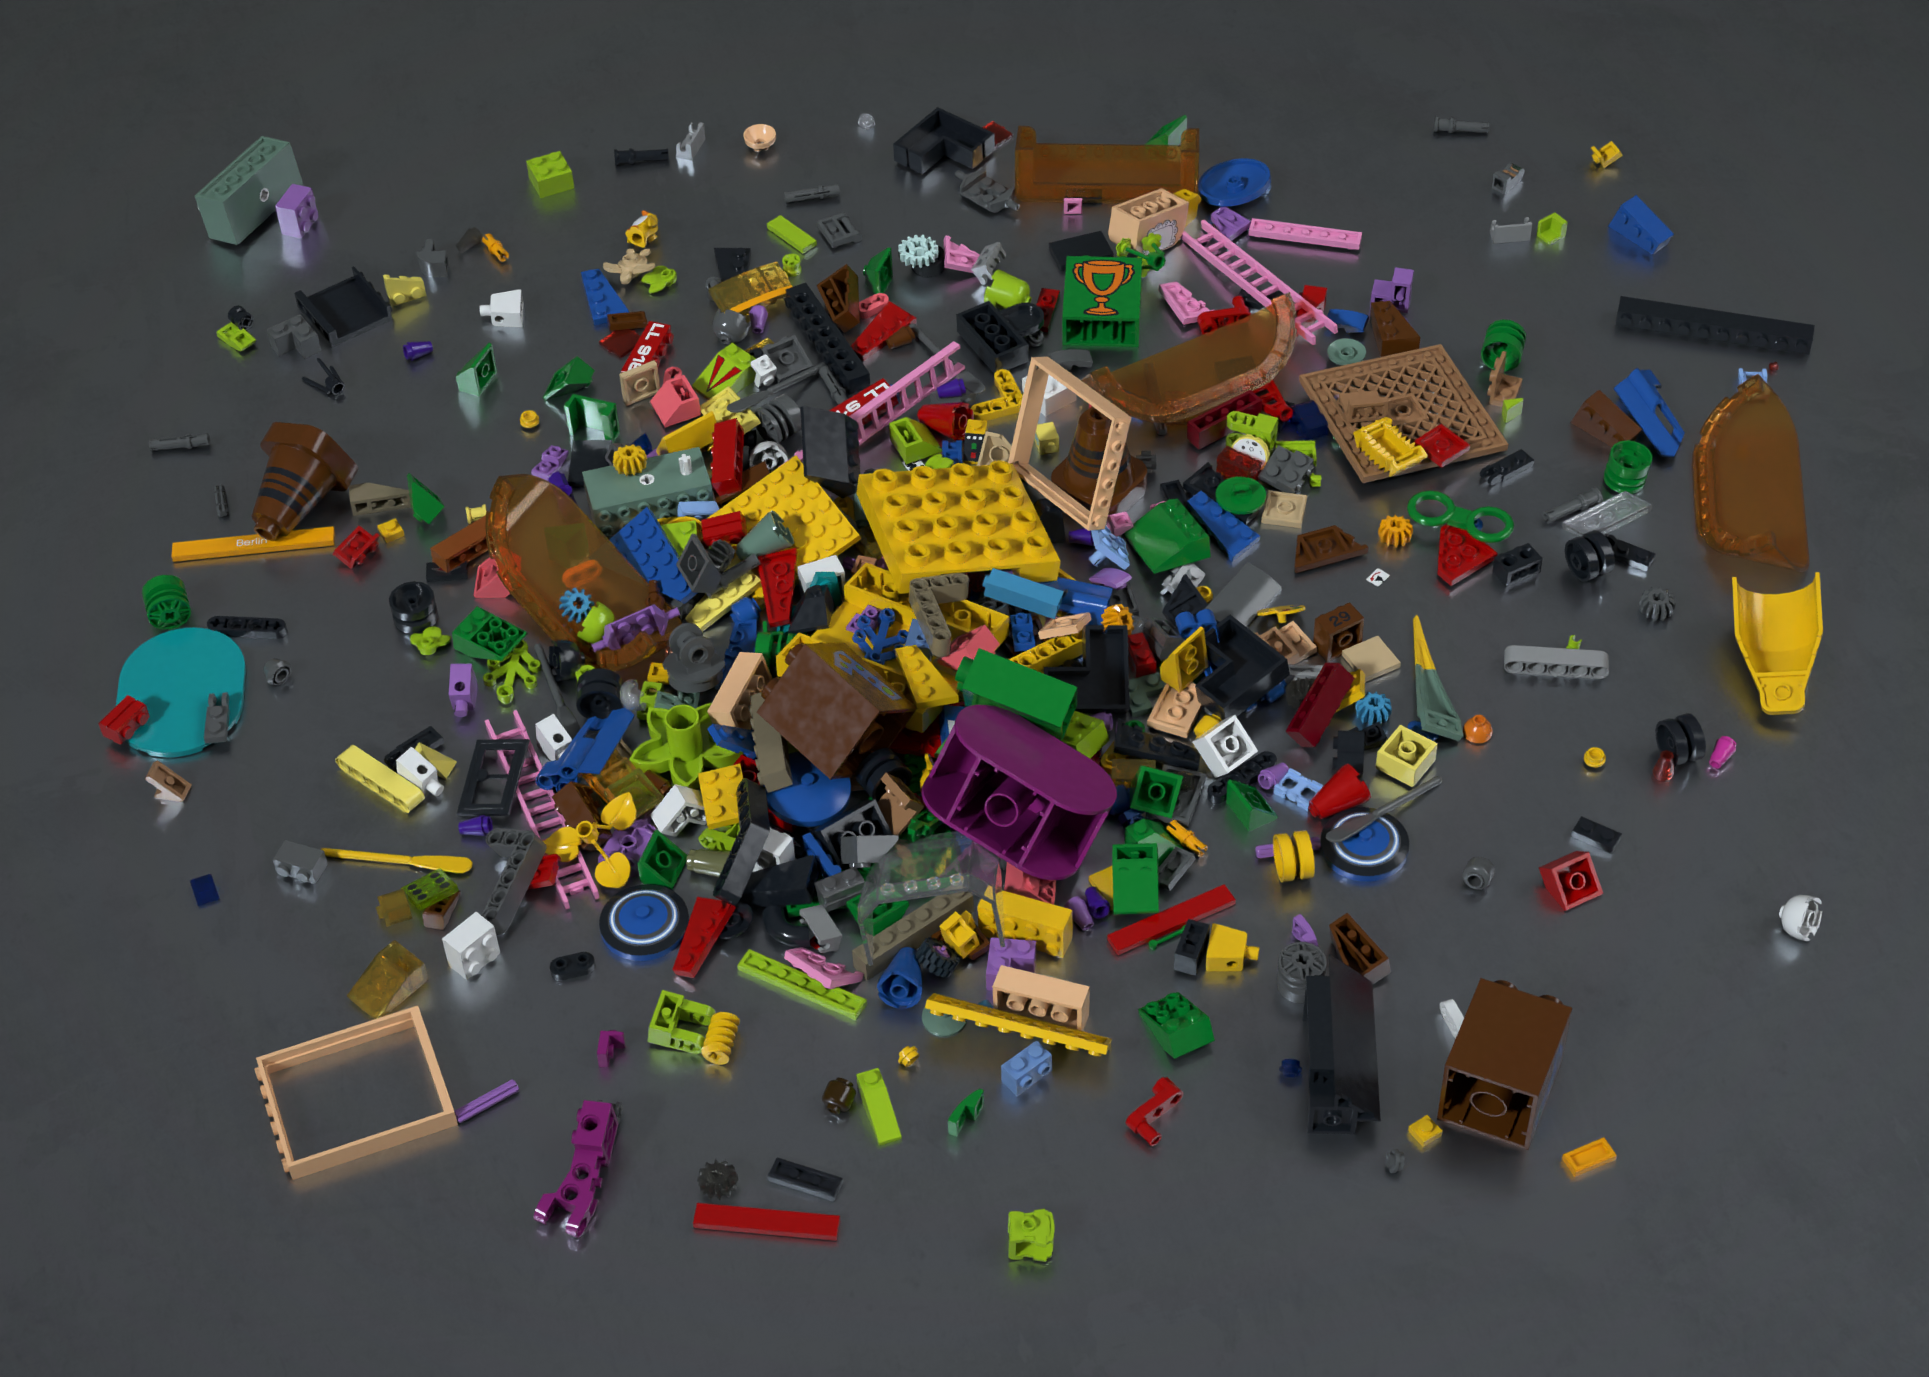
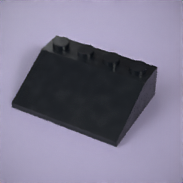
M807 406L800 407L804 477L814 483L818 482L821 487L841 498L856 493L860 474L857 421L843 413Z

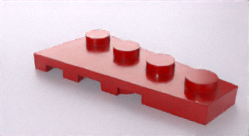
M889 301L851 347L859 359L864 362L887 345L886 339L902 326L906 327L911 323L917 324L916 317Z
M796 548L757 557L761 563L758 569L770 628L790 624L798 553Z
M697 897L672 969L676 975L690 978L695 977L734 912L735 905L733 906L722 900Z

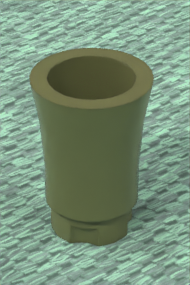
M691 849L686 859L687 870L719 878L730 851Z

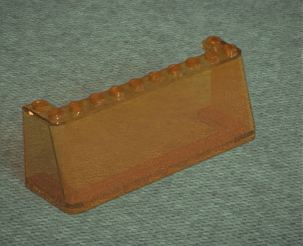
M1018 126L1015 146V196L1022 202H1064V198L1067 196L1101 197V199H1082L1085 200L1082 203H1123L1161 188L1172 194L1182 189L1198 194L1199 128L1184 130L1181 134V145L1036 143V131L1034 128Z

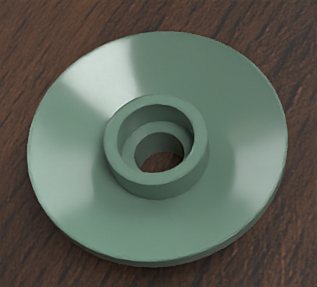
M1343 338L1333 341L1328 346L1327 354L1332 362L1343 366L1363 361L1366 357V349L1357 340Z
M926 1008L922 1012V1023L926 1030L941 1037L959 1033L965 1027L968 1019H966V1022L952 1019L953 1015L945 1013L943 1016L934 1015Z

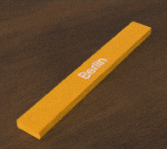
M334 526L292 530L285 537L277 536L275 541H270L258 534L174 542L172 543V560L177 562L334 546L335 530Z

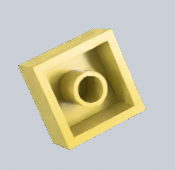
M1399 725L1378 750L1376 769L1414 787L1435 762L1438 743Z

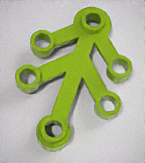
M524 639L503 660L505 661L511 657L510 662L500 667V663L503 661L487 660L488 669L492 672L483 675L485 686H494L496 679L506 674L504 684L496 690L498 700L505 704L510 703L514 698L513 683L516 673L524 680L526 688L533 689L537 686L536 677L531 675L519 663L521 657L528 664L531 673L541 671L540 661L534 659L528 653V644Z

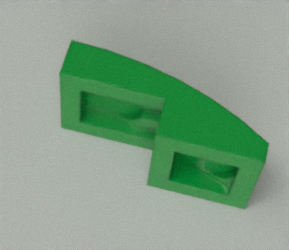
M979 1088L968 1095L955 1108L948 1119V1134L957 1137L966 1118L976 1121L984 1105L983 1089Z

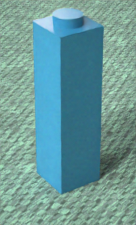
M995 568L992 569L990 575L985 576L982 585L985 587L984 596L1052 619L1056 618L1064 591Z

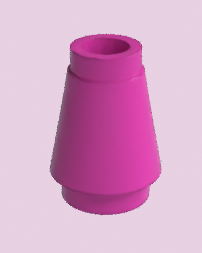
M1722 736L1720 739H1717L1709 764L1714 768H1721L1736 752V742L1728 736Z

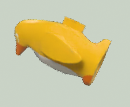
M643 210L642 216L625 233L627 243L645 248L647 242L650 244L658 237L655 234L658 230L657 216Z

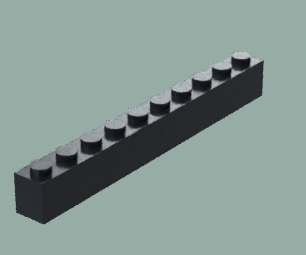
M1625 296L1620 297L1616 319L1617 326L1808 355L1810 354L1815 325Z

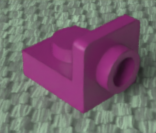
M616 1030L600 1031L597 1049L599 1067H608L609 1059L614 1057V1048H625L624 1032Z

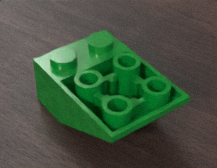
M476 606L452 632L454 649L469 657L503 661L528 633Z
M1157 843L1112 845L1114 915L1159 913V856Z
M1179 992L1170 993L1166 997L1158 1001L1149 1002L1144 1007L1138 1009V1012L1162 1048L1174 1059L1215 1041L1209 1016Z

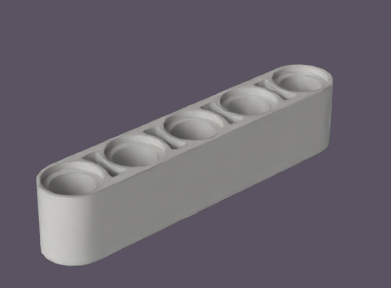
M1511 645L1504 650V669L1512 674L1603 679L1609 674V657L1606 652L1597 650Z

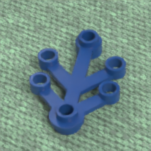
M885 608L880 611L877 618L880 624L877 635L870 627V618L861 615L857 621V626L862 630H856L852 637V640L859 645L865 654L864 658L884 665L885 661L896 658L895 648L904 647L901 644L906 643L909 633L906 630H900L897 636L885 639L888 627L893 625L896 618L892 609ZM866 636L868 637V639L870 640V642L873 644V646H874V647H873V650H872V649L870 648V646L866 643V641H865ZM894 646L893 651L881 653L882 649Z

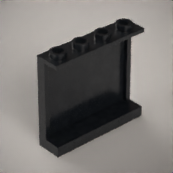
M354 266L352 267L353 277L308 297L301 290L294 293L297 307L331 347L392 320V307L390 303L384 301L379 291L376 292L373 284L370 281L368 282L364 274L359 272Z

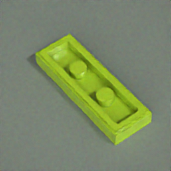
M781 215L767 223V229L803 254L817 246V240Z

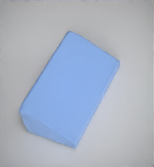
M716 501L679 502L677 517L688 516L701 521L718 511L719 507Z

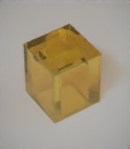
M403 889L377 897L380 906L376 907L379 919L384 918L386 927L412 919L410 907Z

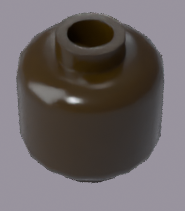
M839 1077L828 1082L822 1096V1102L827 1106V1111L839 1114L840 1112L850 1110L856 1096L853 1083Z

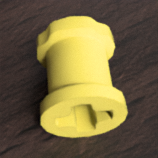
M486 504L476 508L466 507L468 525L487 515Z

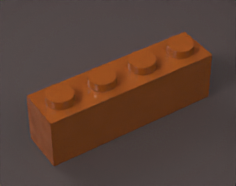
M497 511L490 512L431 547L432 562L436 563L446 573L465 561L467 563L512 537L510 522Z

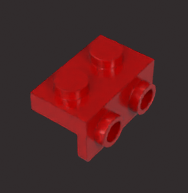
M358 526L334 550L333 555L352 569L356 564L361 565L364 562L369 551L372 553L379 545L378 539L380 535L376 533L372 536L361 526Z

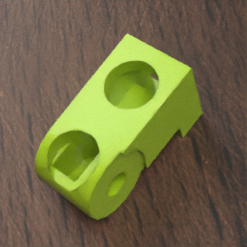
M644 681L637 707V719L647 720L648 708H654L657 692L649 691V688H655L657 691L664 692L662 683Z

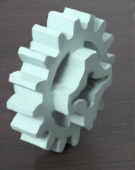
M914 235V238L908 236L907 241L902 240V244L898 245L900 261L905 262L906 266L912 264V268L916 265L922 268L923 264L929 266V262L934 263L935 258H938V245H936L935 240L931 241V237L925 238L924 235L921 237Z

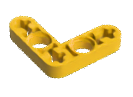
M1000 369L995 372L994 383L1001 397L974 404L970 408L973 410L974 420L989 421L1019 413L1023 395L1010 371ZM1007 389L1014 390L1011 393L1005 392ZM997 406L1002 407L1000 410H994L993 408Z

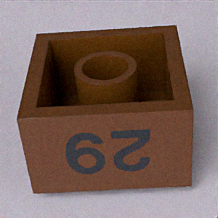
M1349 602L1315 618L1313 643L1317 646L1318 653L1327 663L1342 656V650L1362 642L1364 617Z

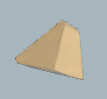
M986 431L977 466L989 465L997 460L1008 462L1012 445L1003 435Z

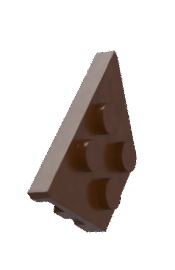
M1336 525L1297 535L1294 571L1299 573L1368 553L1369 547L1366 544L1361 546L1355 542V537L1343 532Z

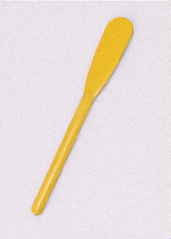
M331 848L320 849L324 850L326 857L410 864L421 868L452 873H465L471 870L473 866L472 861L466 857L426 855L411 857Z

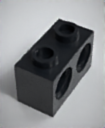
M1527 543L1494 557L1492 572L1507 587L1540 573L1543 558Z
M1188 919L1175 951L1174 970L1196 976L1209 943L1210 924Z

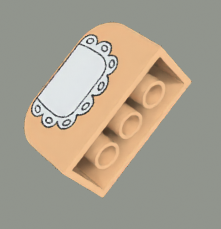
M1161 188L1115 205L1111 211L1108 237L1115 244L1120 243L1122 238H1130L1131 249L1148 255L1150 252L1143 250L1142 239L1146 236L1148 237L1149 233L1154 235L1160 234L1161 246L1159 249L1165 250L1179 241L1184 232L1189 202Z

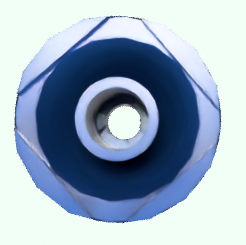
M901 948L878 980V996L885 1004L891 1007L899 1008L901 1005L911 1008L921 999V964L918 962L919 959H916L917 950L914 948Z

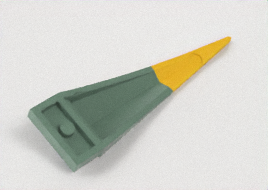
M1416 615L1413 618L1417 716L1420 718L1422 730L1459 741L1463 737L1461 719L1441 683L1424 637L1419 616Z

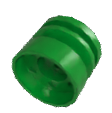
M1504 319L1490 324L1486 330L1481 349L1483 363L1495 370L1496 358H1500L1502 351H1505L1507 353L1504 372L1518 367L1526 343L1524 328L1512 320Z
M1626 440L1614 444L1610 450L1608 463L1604 471L1603 479L1606 485L1622 494H1635L1641 491L1645 486L1652 463L1650 450L1636 441Z
M160 575L150 579L143 586V601L151 625L159 629L170 630L180 627L190 618L191 608L184 582L179 577Z
M758 632L755 653L763 654L771 675L774 667H776V656L795 637V633H788L787 641L785 634L780 633L778 642H775L773 632Z

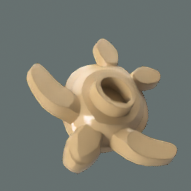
M629 248L626 250L627 254L622 257L618 265L607 262L603 264L604 270L620 274V281L623 285L629 284L631 279L637 278L643 272L655 268V263L647 264L646 256L651 254L650 249H644L639 254H635L634 249Z

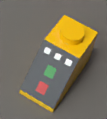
M968 419L964 442V464H978L985 432L988 431V421Z

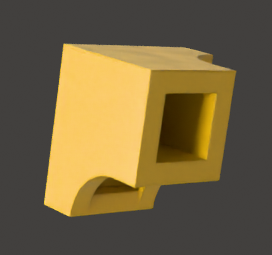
M967 910L961 915L955 911L939 926L945 944H948L963 959L980 945L976 932L973 931L976 927L973 916Z

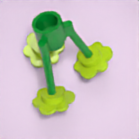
M1149 233L1148 237L1146 236L1142 239L1143 250H1148L1150 252L1148 255L1131 249L1130 238H1122L1121 242L1116 246L1118 257L1127 256L1128 253H1132L1138 256L1137 258H1142V278L1147 276V271L1155 270L1158 272L1166 261L1163 256L1165 252L1159 249L1161 246L1160 234L1154 235Z

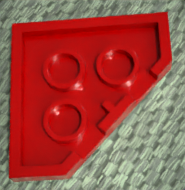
M1446 524L1440 529L1437 575L1450 586H1453L1494 561V557L1498 553L1485 542L1474 539L1467 530Z

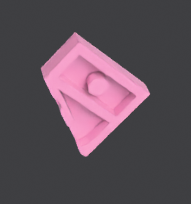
M946 235L943 240L944 267L973 273L971 269L980 254L971 251L963 244L958 246L950 241V236Z

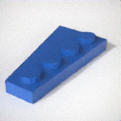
M600 269L581 272L594 325L608 323L607 314L629 312Z
M757 619L745 622L736 620L729 639L728 649H726L724 654L725 668L723 670V678L715 686V689H720L739 652L755 653Z

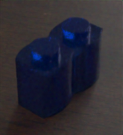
M1313 400L1290 406L1293 410V415L1289 421L1295 425L1297 434L1302 436L1305 441L1328 435V423Z

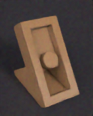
M158 760L152 764L145 777L146 781L158 788L154 797L183 802L192 784Z

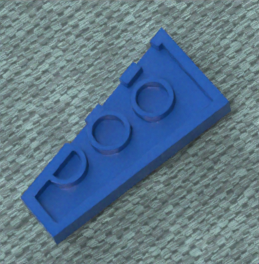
M1202 491L1187 501L1186 506L1201 524L1203 523L1206 526L1207 532L1210 536L1215 537L1219 547L1228 553V558L1232 562L1259 542V534L1230 512L1221 508L1217 502Z
M713 723L707 729L717 746L735 753L742 751L751 759L757 757L754 751V745L756 744L752 737L754 730Z

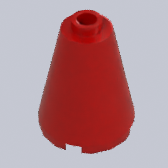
M965 402L926 404L918 410L917 414L920 423L955 441L965 440L968 419L974 420L973 410L969 409V403Z
M1347 763L1342 766L1309 801L1310 806L1308 809L1314 818L1319 817L1323 819L1364 804L1371 799L1367 785L1364 780L1362 782L1357 777L1359 773L1350 764Z

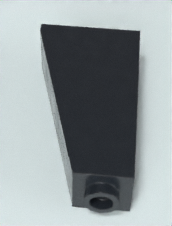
M814 855L752 872L739 902L746 903L751 908L812 904L815 894V882L818 881L821 872Z

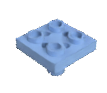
M1105 526V529L1091 530L1094 547L1097 551L1089 557L1090 562L1098 567L1106 558H1109L1125 570L1130 565L1124 539L1113 535L1107 526Z

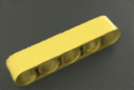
M351 745L335 759L341 770L406 813L411 812L425 799L423 792L416 785L355 745Z

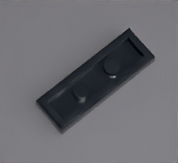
M778 1157L767 1176L770 1182L833 1202L843 1184V1178Z

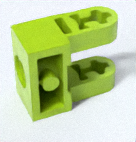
M1238 411L1230 412L1227 415V427L1230 430L1261 438L1268 446L1270 457L1275 451V441H1277V417L1261 413L1258 416ZM1230 433L1227 435V450L1231 451L1233 443L1243 434Z
M739 823L724 826L730 828L726 833L706 828L698 837V840L706 849L712 851H731L740 830Z
M662 990L649 1025L647 1042L693 1054L702 1053L701 1050L705 1038L698 1033L677 1028L678 1022L683 1020L708 1026L712 1015L715 1014V1010L708 1005L684 999V995Z

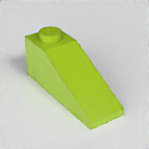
M879 1068L856 1074L858 1093L879 1146L902 1139Z

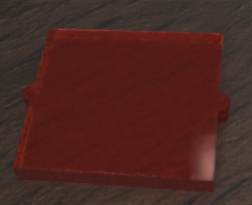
M994 121L982 127L994 133L995 148L1013 137V134L1006 130L1004 126L1001 127Z
M631 329L615 330L599 341V345L606 348L609 353L612 352L622 358L633 350L640 335Z

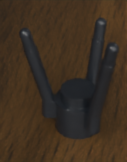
M317 358L318 363L328 375L325 380L326 387L306 377H302V380L323 390L327 395L331 393L334 395L340 394L345 388L344 382L340 379L333 366H330L329 370L324 362Z

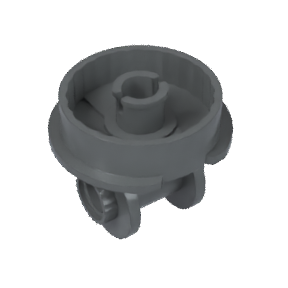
M684 623L676 627L669 637V646L673 652L663 661V668L668 673L669 684L672 688L685 693H698L715 687L723 678L725 661L720 659L715 653L712 642L703 636L701 629L696 624Z

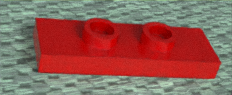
M1041 288L1036 305L1044 312V324L1040 329L1042 332L1049 331L1060 297V290Z

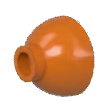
M1475 715L1468 719L1463 726V736L1473 743H1485L1491 739L1493 734L1490 722L1483 715Z

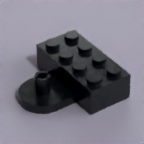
M987 301L956 314L957 332L995 374L997 370H1010L1029 361L1028 343L1022 337L1042 328L1044 312L1039 306L1032 303H1019L998 311L990 301Z

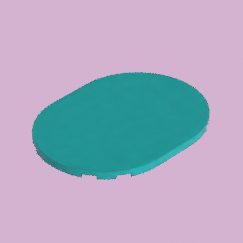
M193 627L175 629L159 634L135 649L125 661L120 672L116 706L129 695L135 698L136 701L139 700L146 705L150 717L147 723L141 725L130 739H126V742L132 748L147 752L148 755L156 757H181L203 751L202 748L212 744L205 743L204 741L207 707H209L208 698L209 694L212 693L215 694L217 699L216 706H222V693L228 692L229 731L233 725L237 724L244 704L246 664L239 646L231 638L218 631Z

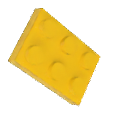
M741 764L698 773L708 829L711 830L739 823L736 791L739 783L744 779Z

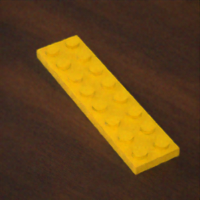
M933 993L926 1000L925 1008L929 1009L931 1014L943 1016L944 1013L953 1015L952 1019L966 1022V1019L975 1021V1025L980 1027L996 1026L1000 1032H1019L1023 1038H1042V1042L1050 1045H1056L1057 1042L1066 1044L1065 1048L1074 1051H1079V1048L1088 1050V1054L1101 1057L1102 1054L1106 1055L1112 1039L936 993Z

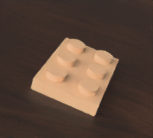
M1166 683L1147 720V727L1187 738L1203 707L1198 702L1196 684L1190 683L1179 693Z

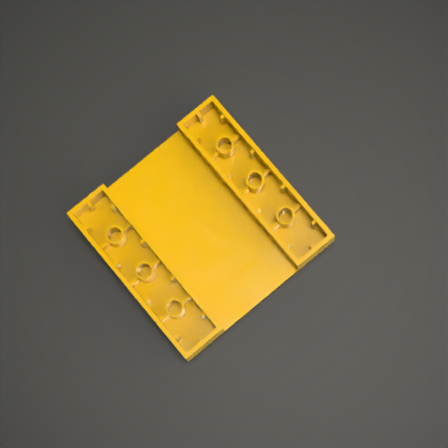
M997 460L989 465L981 466L957 463L952 465L951 468L932 469L927 466H917L911 471L893 472L889 469H877L873 473L859 474L856 494L899 594L909 593L910 581L916 578L950 573L987 571L993 568L998 570L1011 569L1014 575L1034 582L1057 581L1061 561L1013 463Z
M865 563L844 585L845 601L832 614L829 628L817 630L811 637L798 633L776 656L777 676L782 677L789 665L785 663V658L790 650L799 643H845L914 704L897 658L885 661L884 665L864 658L865 654L859 645L852 640L854 633L846 630V626L856 613L861 615L867 605L881 610L890 608L894 611L896 618L893 625L888 627L885 639L897 636L900 630L909 632L912 619H916L909 603V593H898L890 572ZM968 600L938 604L951 632V641L984 624L1000 645L1009 636L1008 615ZM880 625L877 627L876 630H874L876 635L878 634ZM866 636L865 641L873 650L874 646ZM894 646L882 649L881 653L893 651ZM932 656V664L933 661L937 658V656ZM937 669L958 694L959 690L956 689L958 681H955V676ZM944 705L916 710L905 725V728L923 733L942 712Z

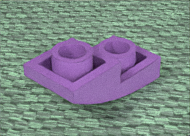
M551 445L542 453V461L531 470L532 477L548 481L552 473L559 471L569 454V450Z
M1103 568L1089 578L1092 584H1101L1116 591L1126 587V582L1132 579L1130 574L1115 568Z
M867 605L861 615L870 618V627L874 631L880 625L877 618L881 609ZM856 613L846 626L847 631L854 633L856 630H862L857 626L860 614Z
M1301 914L1295 916L1292 926V933L1295 938L1300 940V942L1311 943L1319 947L1316 936L1306 919Z

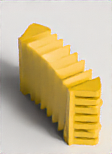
M1384 417L1375 420V422L1365 427L1362 426L1354 431L1353 435L1356 447H1362L1361 452L1365 451V456L1370 455L1369 461L1374 460V465L1379 464L1378 469L1385 467L1384 473L1390 471L1389 477H1392L1421 463L1422 460L1427 458V453L1421 445L1415 446V442L1410 444V439L1406 441L1407 436L1402 437V432L1398 433L1399 428L1396 429V426H1392L1393 420Z

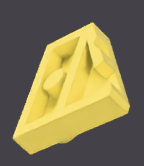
M383 275L388 302L391 307L426 296L424 282L421 277L409 278L407 276H399V278H390L389 275Z

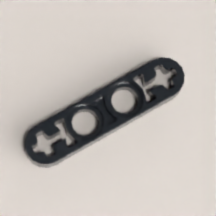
M214 616L207 621L208 629L218 631L228 637L280 639L287 634L285 621L278 618ZM235 625H242L239 629H232ZM255 626H262L259 630H252Z
M1269 751L1261 752L1228 774L1212 782L1207 788L1208 800L1214 804L1226 801L1227 782L1230 779L1249 786L1258 781V775L1262 770L1277 765L1276 755ZM1251 769L1256 773L1254 775H1247L1245 771Z

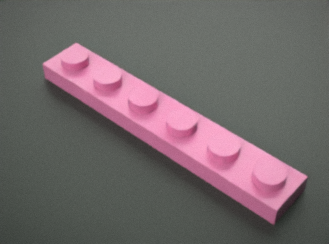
M1252 218L1249 228V236L1359 250L1362 240V232Z

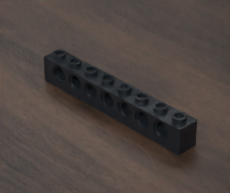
M807 283L785 289L786 298H784L786 307L791 309L794 319H798L801 329L807 332L810 342H814L817 352L823 355L826 365H829L833 375L838 377L841 387L845 388L849 394L869 387V371Z

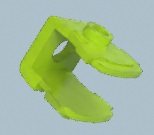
M1038 1209L1030 1213L1020 1211L1008 1213V1257L1010 1259L1020 1260L1023 1257H1031L1034 1261L1046 1262L1048 1258L1052 1257L1055 1231L1052 1212Z

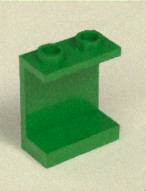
M572 394L569 401H566L564 412H566V424L570 435L573 436L579 426L604 431L605 440H612V443L615 442L620 433L616 403Z

